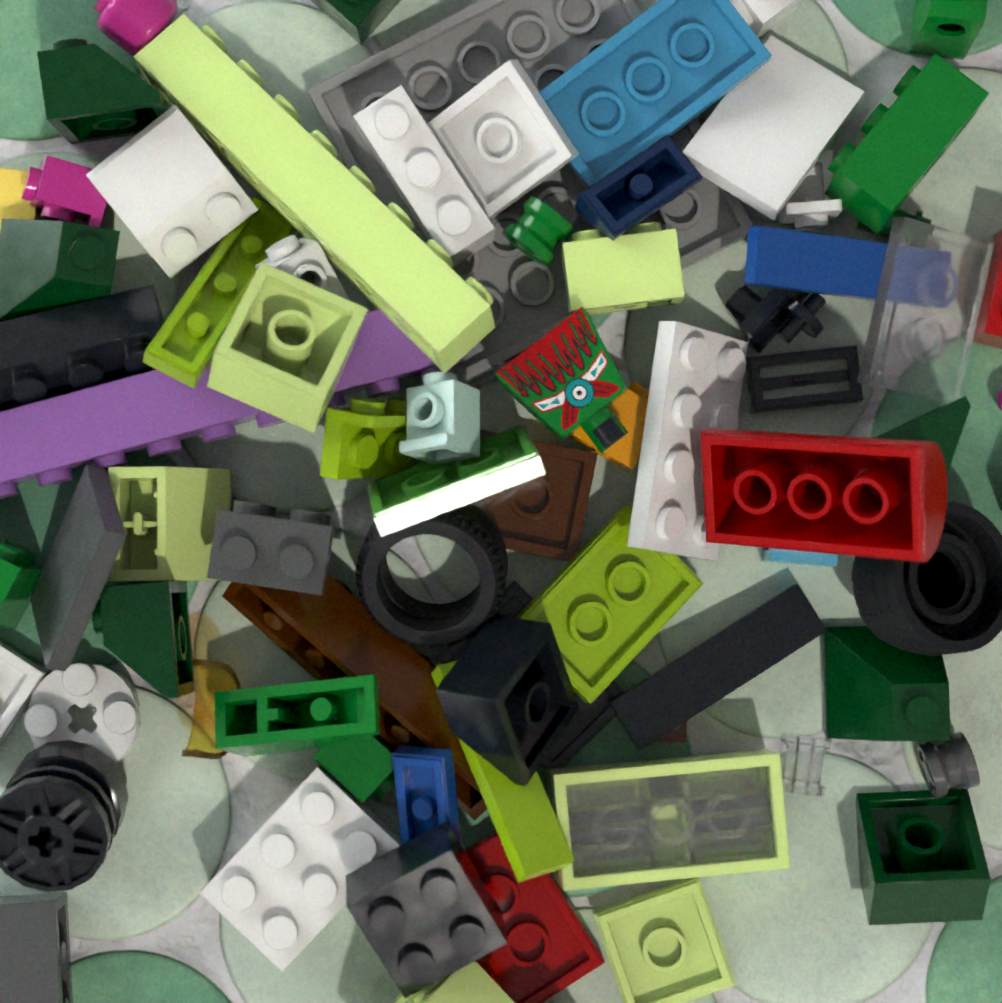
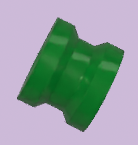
M529 196L523 204V215L517 222L509 223L502 233L521 252L535 262L547 267L554 258V247L559 241L567 240L573 233L574 228L550 206L533 196Z

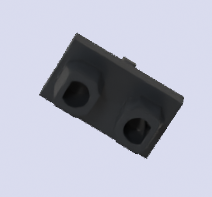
M744 285L730 297L725 305L729 315L740 327L745 341L759 354L777 334L786 343H790L800 331H803L812 338H816L824 328L815 317V314L825 305L826 300L816 293L772 288L762 299Z

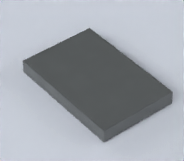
M86 464L30 598L46 669L66 671L69 668L126 537L105 468Z

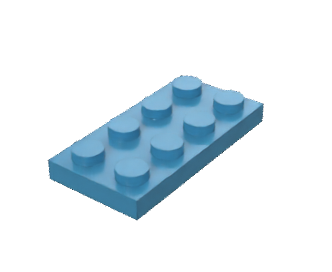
M659 0L539 93L580 154L567 164L587 189L667 134L671 137L768 63L772 55L729 0Z

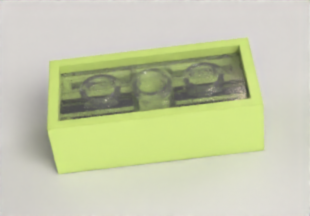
M756 749L546 769L548 798L575 859L568 867L555 871L556 882L563 891L790 868L780 753L768 749Z

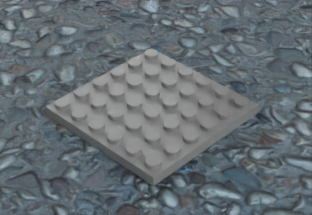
M479 0L306 90L346 168L350 169L353 165L358 167L376 189L374 195L385 206L391 202L397 204L413 222L415 228L412 231L426 243L429 241L357 131L353 115L402 85L427 124L510 59H518L540 92L640 16L641 12L635 0ZM694 118L670 138L683 151L701 128V125L697 118ZM568 164L496 217L489 219L495 228V240L452 267L464 281L469 277H473L488 291L493 299L491 310L495 328L463 357L464 364L453 366L455 375H457V381L465 384L517 357L569 317L561 248L563 242H572V234L567 240H561L553 249L554 258L546 267L521 252L502 233L509 223L517 222L523 215V204L529 196L541 200L564 217L574 228L573 233L596 229L575 210L578 196L586 190V187ZM704 177L693 187L640 222H660L662 230L676 229L681 271L747 238L749 227H753L740 199Z

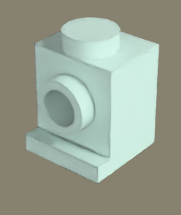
M431 372L423 375V385L407 388L406 440L399 442V453L430 464L480 457V390L457 381V375L453 373Z

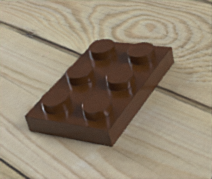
M480 429V440L497 433ZM532 440L540 455L546 474L471 503L474 507L478 506L487 514L488 518L492 519L502 535L506 549L569 561L579 549L598 453Z

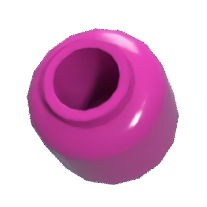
M99 0L94 9L100 13L97 21L98 29L128 54L135 56L173 23L172 20L177 13L178 5L176 0Z

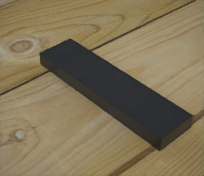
M793 584L609 701L608 704L636 749L641 751L827 630L798 584Z

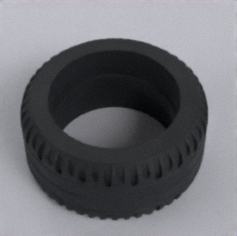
M472 503L382 537L374 521L367 532L356 563L357 589L368 615L371 616L374 622H378V627L383 629L388 635L391 633L395 639H400L404 643L410 642L413 646L418 645L423 648L425 646H429V648H442L444 645L452 646L476 635L490 621V617L496 614L503 598L508 574V555L501 533H499L492 519L488 518L487 514L478 506L474 507ZM430 534L445 537L460 545L472 557L480 575L479 585L466 597L451 603L432 604L417 600L405 593L392 578L386 560L388 550L399 541L415 535Z

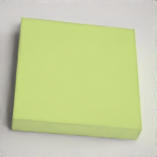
M699 877L688 878L593 911L624 1003H685L736 985Z

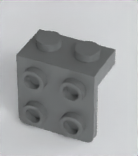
M237 500L234 502L233 511L217 509L207 578L324 595L333 538L341 540L342 528L330 526L331 515L291 509L290 520L275 518L276 507Z

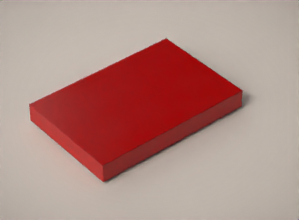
M496 830L465 849L466 854L502 911L508 942L506 945L476 960V962L515 1003H543L605 963L602 954L550 873L518 883Z

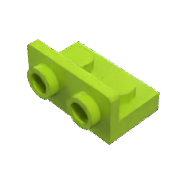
M388 397L387 407H385L386 402L382 400L351 398L350 407L327 408L320 476L336 480L385 477L410 467L412 457L399 453V442L406 440L407 398Z

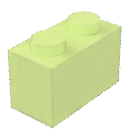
M648 222L635 225L628 230V235H621L615 240L606 237L598 229L573 233L572 242L562 243L561 257L569 316L581 307L585 309L588 315L677 305L685 297L676 229L662 230L660 222Z

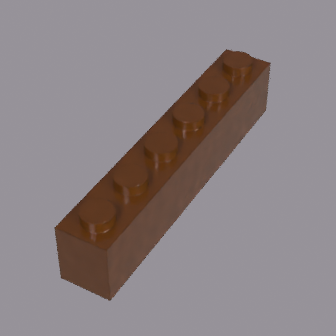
M328 573L324 595L236 582L229 584L222 597L317 681L373 674L378 676L380 734L378 735L394 750L400 745L453 750L458 806L474 821L487 810L458 737L452 733L436 693L437 687L431 675L436 668L434 663L425 655L416 652L407 643L393 638L391 633L388 635L383 629L378 627V622L372 620L371 616L366 612V608L353 596L347 585L334 579Z

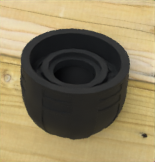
M947 502L946 517L939 544L933 556L926 563L855 556L851 581L853 582L854 597L859 609L858 613L870 631L880 640L917 655L935 656L974 651L988 644L1002 630V535L995 525L978 510L965 504Z

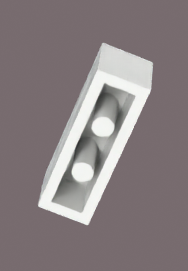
M402 85L353 115L357 131L428 240L433 239L448 253L454 263L452 267L495 240L494 226Z

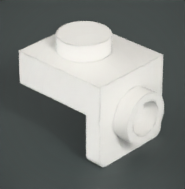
M832 150L824 151L779 213V224L794 223L795 231L821 230L828 228V221L835 220L843 211L841 199L832 200L824 194L834 177V174L828 170L829 165L833 161Z

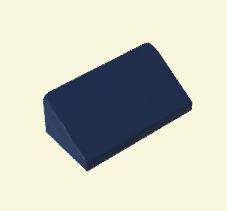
M667 134L581 192L578 196L575 210L584 220L611 240H615L700 182L703 176Z

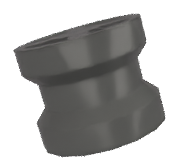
M962 732L951 734V740H946V742L938 745L925 742L916 747L924 780L935 799L947 796L950 788L962 785L969 789L980 784V776L973 752Z

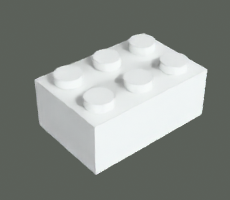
M319 765L199 894L283 972L346 905V875L401 846L400 833L366 801L361 804Z

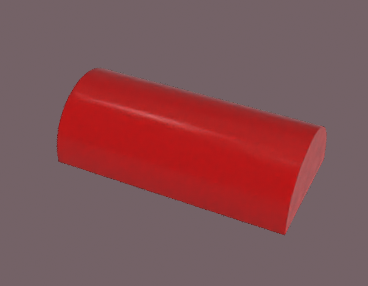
M707 428L700 432L706 542L924 563L933 556L937 549L946 517L948 485L945 460L941 449L934 442Z

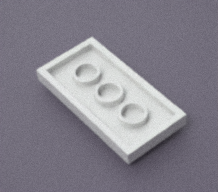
M659 321L627 547L718 561L720 543L706 542L700 432L707 428L737 429L743 377L746 371L748 342L678 321Z

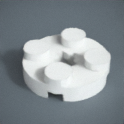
M81 662L70 665L66 671H52L38 684L30 698L24 724L35 749L49 742L72 740L94 746L117 764L131 751L138 739L141 725L139 724L140 713L138 708L140 704L134 687L119 671L103 664ZM89 704L93 705L97 711L92 719L97 724V727L92 732L87 728L77 731L72 725L75 719L71 713L73 707L77 705L80 708H85Z

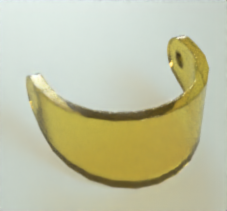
M193 659L192 666L195 669L196 676L194 716L190 738L186 749L182 750V757L220 759L228 752L215 749V692L241 689L240 682L235 671L225 663Z

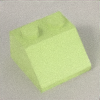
M261 262L214 351L207 387L315 433L338 385L367 315L368 308Z

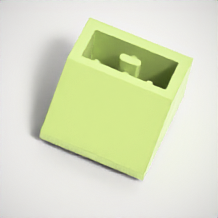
M171 466L108 467V477L126 533L124 542L109 574V581L217 580L207 578L217 509L232 511V469Z

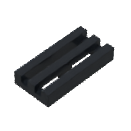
M857 345L746 358L751 414L863 401ZM844 359H846L847 369L763 379L760 376V369ZM849 381L848 391L763 400V390Z

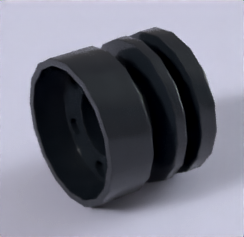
M72 740L45 743L26 755L0 796V868L6 875L25 887L45 892L71 890L94 876L106 859L113 838L124 819L128 802L124 776L113 760L92 745Z

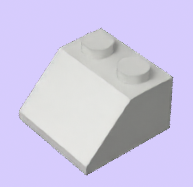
M176 105L169 108L86 174L92 184L170 279L258 210Z

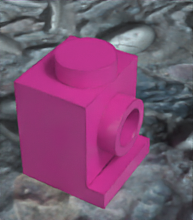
M49 155L40 163L39 169L32 166L29 167L21 199L30 201L31 206L41 208V217L46 220L75 223V219L83 221V225L100 227L107 203L86 176L92 170L91 168Z

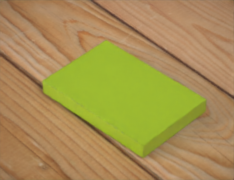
M629 504L622 505L515 617L551 623L573 691L588 704L593 703L704 584L677 555L627 547L632 507Z

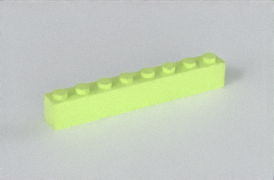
M183 13L133 56L145 81L161 93L170 107L176 105L199 135L306 239L318 241L327 259L433 363L446 373L495 328L491 304L493 303L491 295L475 278L469 277L464 281L451 268L454 265L451 257L436 241L430 239L424 243L412 231L415 228L413 222L397 204L391 202L385 206L374 195L376 189L370 179L358 167L354 165L350 169L344 167L336 159L338 156L336 149L320 131L315 129L310 134L298 123L300 121L299 114L282 95L277 94L272 98L261 87L264 84L257 72L243 59L235 63L225 53L227 48L224 42L212 28L205 24L199 29Z

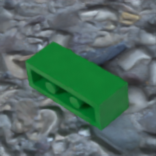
M936 53L922 70L914 65L908 69L893 90V93L898 96L896 101L890 108L880 103L860 129V131L866 134L865 138L857 147L850 142L846 143L828 167V170L834 174V177L824 194L832 200L841 199L842 208L877 234L973 119L989 95V92Z

